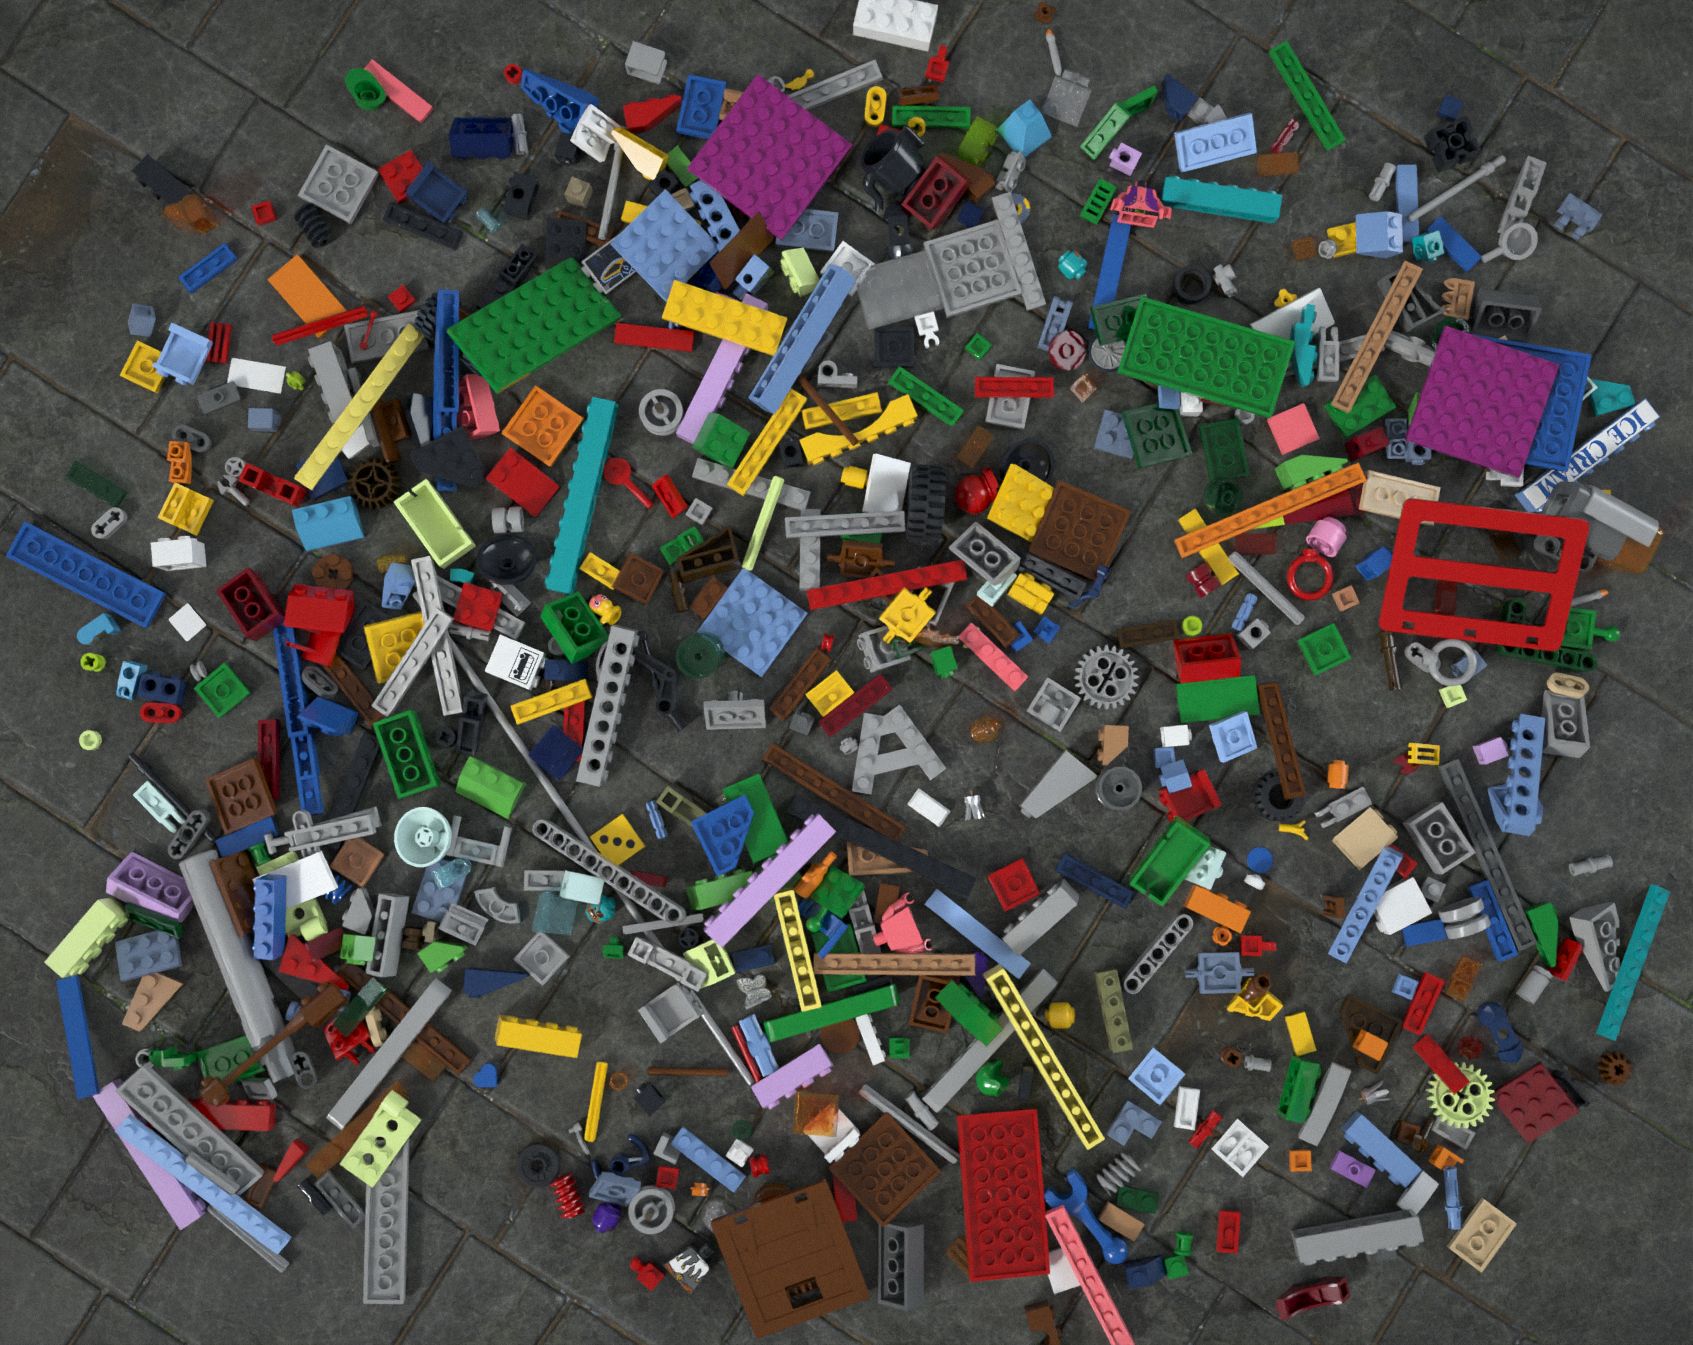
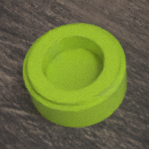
M1196 616L1185 618L1182 622L1183 632L1189 636L1197 635L1202 630V621Z

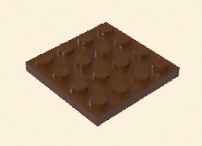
M1058 480L1028 551L1061 568L1095 582L1100 565L1108 567L1131 511Z
M887 1111L858 1137L859 1141L853 1147H848L844 1151V1155L838 1161L834 1160L828 1166V1169L882 1227H885L942 1172Z

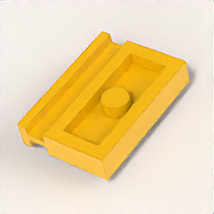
M1356 222L1327 230L1329 240H1333L1337 246L1334 258L1357 252Z
M836 670L809 691L806 696L824 717L854 694V691Z

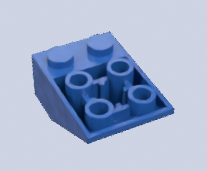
M317 697L297 718L302 719V724L306 726L322 728L321 732L343 737L344 734L351 735L359 712L328 699Z

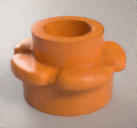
M1221 926L1213 930L1214 935L1212 938L1215 943L1224 946L1231 941L1232 933L1228 927Z
M694 1183V1187L690 1188L692 1189V1196H708V1190H710V1188H706L705 1183Z

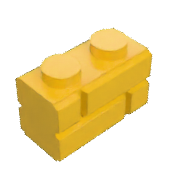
M1020 573L1007 595L1041 615L1054 595L1051 591L1052 588L1045 583L1041 585L1034 581L1035 578L1028 573H1024V575Z

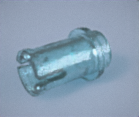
M482 207L475 214L477 220L481 221L490 232H495L501 225L489 213V209Z

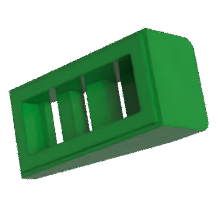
M1099 179L1080 217L1097 225L1117 187L1103 179ZM1095 195L1106 199L1105 202L1096 198ZM1091 202H1094L1102 208H1097L1096 206L1092 205ZM1090 209L1098 214L1097 217L1087 212V210Z

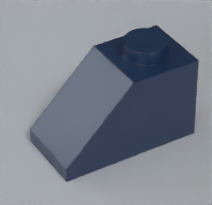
M1166 74L1162 82L1165 111L1168 112L1172 119L1181 122L1197 101L1198 96L1169 74Z
M545 660L544 680L580 681L588 679V662L577 661L571 664L569 660Z
M1162 1254L1123 1263L1126 1282L1130 1289L1151 1285L1167 1276Z

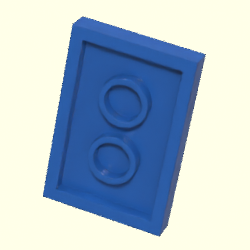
M688 74L676 129L677 133L704 139L711 137L719 124V113L724 99V90L727 86L726 82Z

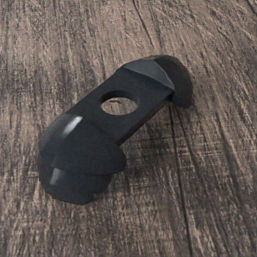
M894 201L885 209L883 219H888L890 246L886 247V252L892 263L902 265L909 262L914 250V246L909 242L907 217H911V213L901 205V202ZM895 226H902L904 228L902 236L894 235L893 228Z

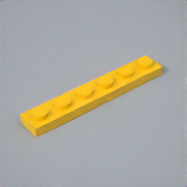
M790 389L780 408L773 414L727 483L729 488L742 496L746 494L807 402L806 397Z

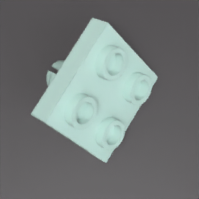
M1209 846L1184 879L1211 890L1215 878L1221 877L1223 873L1221 864L1226 852Z

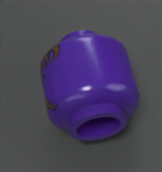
M610 1202L600 1203L592 1216V1222L595 1224L594 1228L600 1233L614 1231L622 1218L620 1207Z

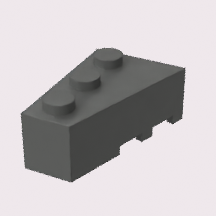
M1400 269L1384 276L1377 282L1384 298ZM1417 283L1397 319L1404 334L1439 317L1446 311L1443 307L1438 306L1429 294L1423 292Z

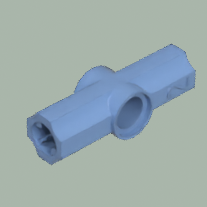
M755 1013L739 1020L747 1039L746 1043L749 1051L755 1057L763 1077L779 1070L776 1059L771 1051V1044L765 1032L763 1033Z

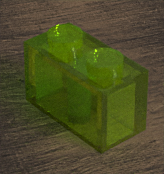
M976 116L958 148L957 156L975 166H978L980 161L984 162L989 153L986 151L989 145L993 146L998 137L996 134L997 127Z

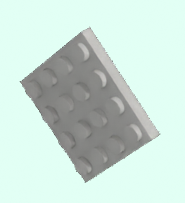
M998 219L923 243L947 318L1022 294Z

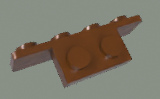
M381 396L371 409V417L374 421L386 462L399 463L401 462V457L396 443L411 435L400 399H393L384 403Z

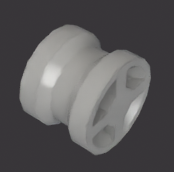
M232 457L227 460L225 470L230 476L239 479L247 462L238 457Z

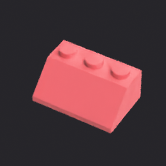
M466 374L459 379L457 427L463 426L470 441L489 437L500 431L490 385L484 377H480L477 374Z

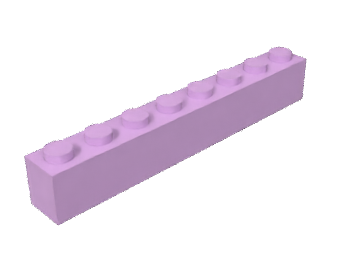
M747 293L745 294L742 303L768 311L767 303ZM722 340L676 432L677 437L689 443H694L708 413H716L717 409H721L726 400L724 395L727 390L730 391L733 387V377L735 373L739 374L743 366L741 361L744 355L748 356L751 348Z
M811 814L804 821L806 825L801 830L796 829L791 834V840L787 844L783 843L775 851L777 855L773 859L769 857L761 865L763 869L758 874L754 872L747 879L749 883L744 888L739 887L733 893L734 898L730 902H724L718 909L720 912L715 917L712 915L704 923L706 926L704 931L721 948L836 832L819 814L815 816Z
M120 1078L100 1089V1094L93 1096L115 1131L129 1114L147 1126V1120L115 1092L124 1082ZM148 1127L149 1129H151L153 1132H155L157 1135L160 1136V1134H159L157 1131H154V1129H153L152 1127ZM118 1134L180 1230L207 1213L204 1201L198 1198L194 1191Z

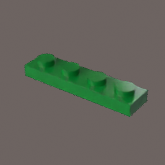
M893 106L892 127L904 128V126H908L911 118L920 117L925 122V128L970 129V107ZM915 124L914 128H919V124Z
M900 366L888 382L889 385L902 394H908L911 400L952 428L964 412L963 409Z

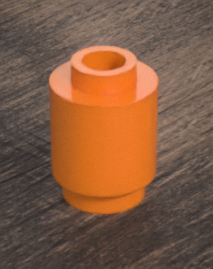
M1333 760V764H1328L1327 783H1329V788H1346L1349 765H1345V761Z

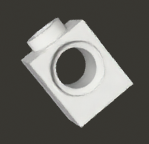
M1187 725L1160 728L1162 747L1189 745V741L1192 740L1191 729H1188Z

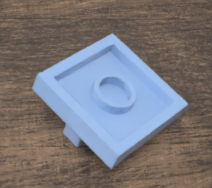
M1247 711L1238 712L1209 725L1220 762H1227L1257 749Z
M1152 1048L1128 1079L1161 1106L1186 1074L1155 1048Z

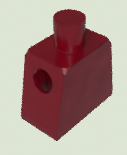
M1381 426L1344 444V447L1351 462L1386 448L1390 443ZM1356 444L1359 446L1360 452L1356 449Z

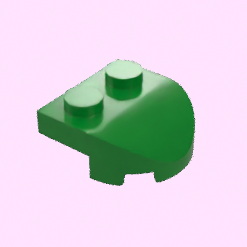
M177 1045L167 1046L161 1051H158V1048L149 1050V1060L153 1065L157 1067H171V1070L184 1069V1067L191 1066L192 1062L198 1060L196 1052L178 1053Z

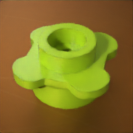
M292 371L291 374L286 373L287 383L292 388L304 389L302 385L306 380L296 371Z

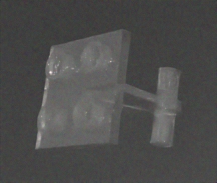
M1065 69L1062 78L1055 76L1041 113L1077 127L1092 91L1083 87L1088 86L1090 79L1080 76L1078 72L1075 74Z

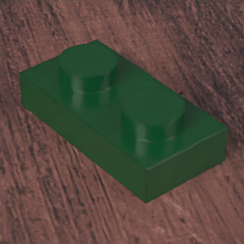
M1123 1185V1187L1118 1186L1115 1205L1156 1214L1159 1193Z

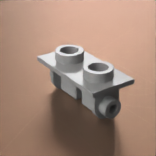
M1013 151L1011 154H1008L1003 165V169L1008 170V172L1000 171L995 182L997 189L1003 190L1005 188L1008 193L1012 192L1017 186L1018 177L1026 165V159L1021 151L1018 154Z
M492 583L493 586L490 590L503 593L502 602L517 617L531 604L513 584L499 585Z

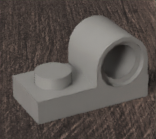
M829 360L824 361L819 366L818 387L857 388V376H853L852 373H843L842 376H837V366L835 363ZM831 368L834 372L832 375L826 376L823 374V370Z

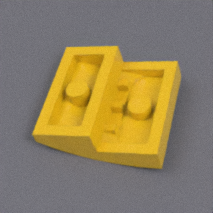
M174 483L158 518L197 536L214 500Z

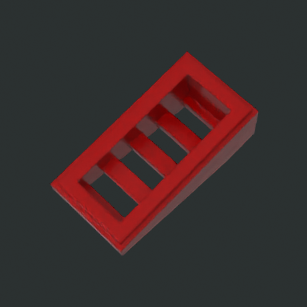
M299 1138L290 1144L273 1178L275 1182L283 1179L309 1150V1147Z

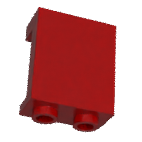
M1200 769L1189 775L1191 787L1172 793L1168 792L1167 786L1158 790L1160 793L1158 798L1163 806L1166 805L1169 811L1167 816L1170 822L1176 815L1188 821L1211 809L1222 806L1205 769Z

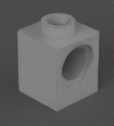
M1257 618L1252 620L1236 636L1251 650L1271 632L1268 630L1269 626L1267 623ZM1252 628H1256L1259 631L1257 638L1252 637Z

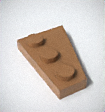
M161 972L143 976L122 1024L139 1032L143 1031L185 983Z

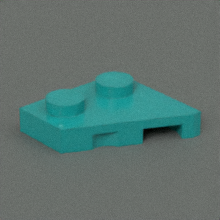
M1591 379L1598 387L1589 395L1595 417L1635 405L1629 385Z

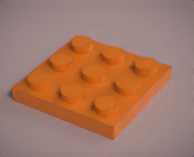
M535 385L502 434L551 468L585 419Z

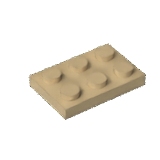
M1481 1198L1447 1247L1482 1273L1517 1223Z

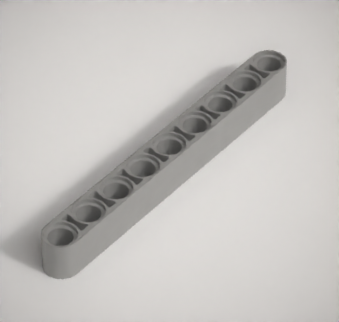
M538 820L534 823L533 833L536 837L669 924H680L685 920L686 912L683 907L549 820ZM543 824L547 825V832L545 834L541 832ZM560 834L564 838V841L561 845H559L557 842V837ZM575 845H578L580 848L578 855L573 853ZM591 856L596 858L594 866H591L589 863ZM608 866H610L613 870V873L610 877H608L605 872ZM624 877H627L629 880V885L626 888L622 885ZM640 888H643L646 892L643 899L638 895ZM657 899L662 901V907L659 910L655 907ZM674 909L677 910L679 913V917L676 921L673 920L671 917V913Z
M1044 968L1039 970L1019 992L1030 1013L1058 983ZM1004 1010L996 1016L1000 1020L998 1024L1003 1030L986 1047L976 1038L922 1096L921 1099L936 1113L945 1106L1014 1032L1015 1029Z
M437 978L429 985L329 1112L326 1118L340 1130L347 1126L451 994L452 990Z

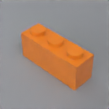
M1192 885L1183 904L1184 907L1238 933L1242 932L1251 911L1246 910L1247 905L1236 901L1234 904L1228 901V896L1220 892L1215 895L1210 892V889L1200 885Z

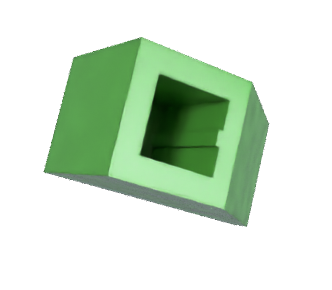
M437 940L417 954L430 973L436 970L440 973L449 967L447 965L449 961L453 959L456 962L465 956L464 951L468 947L462 944Z

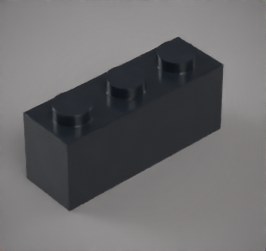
M148 154L132 170L137 176L135 180L144 188L148 185L152 189L150 193L158 200L163 198L166 201L164 205L173 213L177 211L183 215L197 199L193 193Z

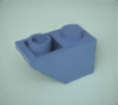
M391 563L384 578L382 607L402 609L415 583L410 565Z

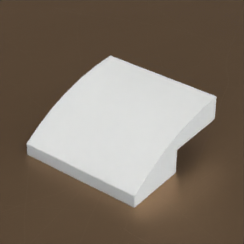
M590 104L581 116L572 135L571 142L597 161L603 162L606 159L610 144L616 141L612 135V130L620 127V125Z
M1237 1119L1214 1145L1212 1150L1244 1177L1269 1146Z

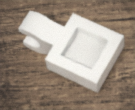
M1524 467L1518 479L1493 470L1486 472V480H1501V486H1523Z

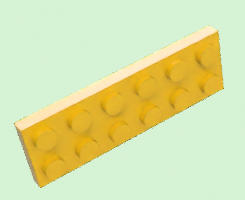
M677 280L673 282L662 315L664 320L774 356L778 349L787 321L786 317Z

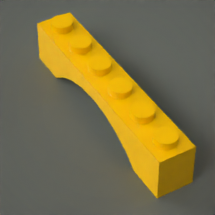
M907 394L891 401L884 413L872 425L860 432L853 433L859 440L855 446H852L844 435L833 436L818 432L800 439L799 443L808 464L818 465L824 462L826 457L831 456L834 458L841 455L845 449L854 450L860 447V443L868 441V443L873 442L879 438L878 435L883 433L889 435L896 432L897 427L913 425L915 423L914 420H917V413Z

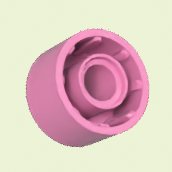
M1323 518V520L1316 522L1306 537V541L1313 549H1319L1320 554L1334 557L1347 539L1345 534L1346 528L1340 521L1334 518Z

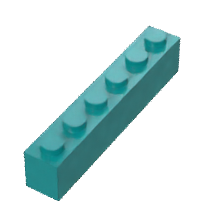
M1169 176L1165 178L1162 184L1160 201L1163 206L1275 223L1279 218L1282 195L1277 194L1275 191L1260 192L1256 188L1241 189L1236 185L1221 186L1217 182L1202 183L1197 179L1183 180L1178 176Z

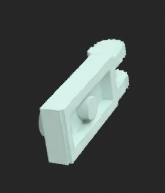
M146 781L133 794L151 815L172 833H175L178 829L167 819L170 815L181 824H184L186 818L177 811V808L151 781Z

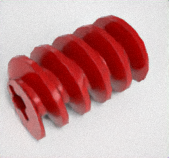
M573 1172L555 1178V1181L550 1184V1187H557L552 1193L559 1194L555 1202H562L558 1210L565 1211L560 1215V1218H573L586 1212L585 1210H579L583 1207V1202H577L581 1196L580 1194H575L578 1191V1187L572 1186L576 1183V1180L569 1179Z

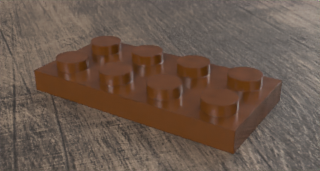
M246 850L209 862L239 937L255 932L253 930L255 922V911L253 908L255 891L252 879L257 876Z

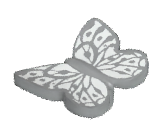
M759 974L753 980L751 978H740L737 980L739 989L747 995L744 1004L746 1009L771 998L770 990L764 988L767 984L764 975Z

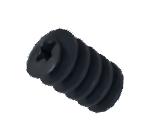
M307 203L295 212L294 219L298 222L299 227L302 228L307 239L311 241L312 247L320 248L326 246L336 237L334 234L329 235L331 229L325 228L327 226L325 221L321 222L323 217L322 215H317L318 209H312L314 203Z

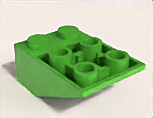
M1300 455L1283 462L1275 468L1283 490L1290 488L1292 491L1307 484L1306 481L1311 483L1324 477L1325 473L1328 476L1342 470V465L1347 463L1348 460Z

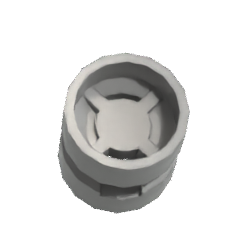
M505 507L493 508L492 525L494 533H507L508 530L511 532H523L524 515L522 507H509L508 510Z

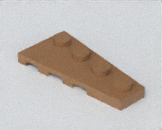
M847 841L848 866L851 877L913 872ZM913 848L921 853L928 855L927 850Z

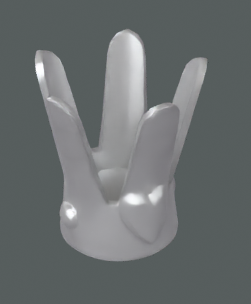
M970 790L971 796L964 797V802L966 803L965 821L971 819V808L975 819H981L982 815L986 818L980 805V795L973 796L972 790Z
M1383 1080L1370 1088L1361 1090L1363 1097L1358 1100L1364 1099L1365 1103L1369 1105L1376 1101L1391 1099H1380L1387 1096L1389 1093L1387 1089L1373 1092L1382 1085Z

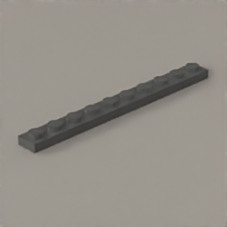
M1454 759L1438 766L1484 876L1490 882L1516 950L1521 951L1538 944L1459 759Z

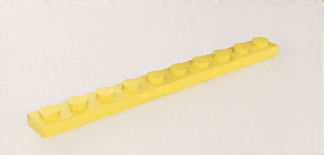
M408 323L296 474L295 480L313 490L425 336L417 331L415 327Z

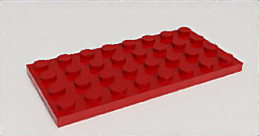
M1037 1109L957 1115L969 1281L976 1282L1050 1274Z

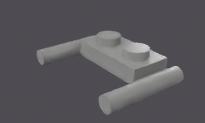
M454 815L451 825L452 842L446 855L503 867L512 828L504 826L500 846L458 837L462 817Z

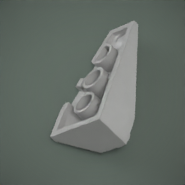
M1613 902L1581 908L1569 917L1575 938L1582 945V950L1604 991L1607 992L1613 988L1620 969V959L1616 957V947L1620 946V939L1616 938L1619 918L1615 903Z

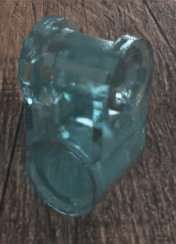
M459 858L435 869L430 874L439 890H442L470 873L472 865L468 859ZM459 864H462L463 868L458 871L457 867H459Z

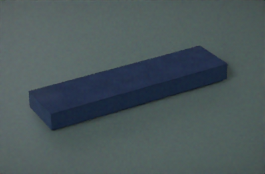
M1065 853L1055 869L1058 873L1126 909L1134 894V891Z

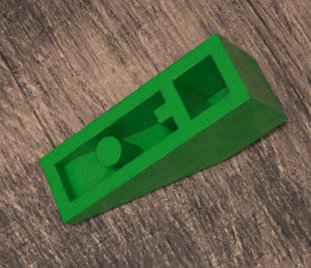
M1542 901L1523 909L1538 943L1536 946L1544 965L1554 967L1556 966L1558 919L1556 915L1558 913L1551 902Z

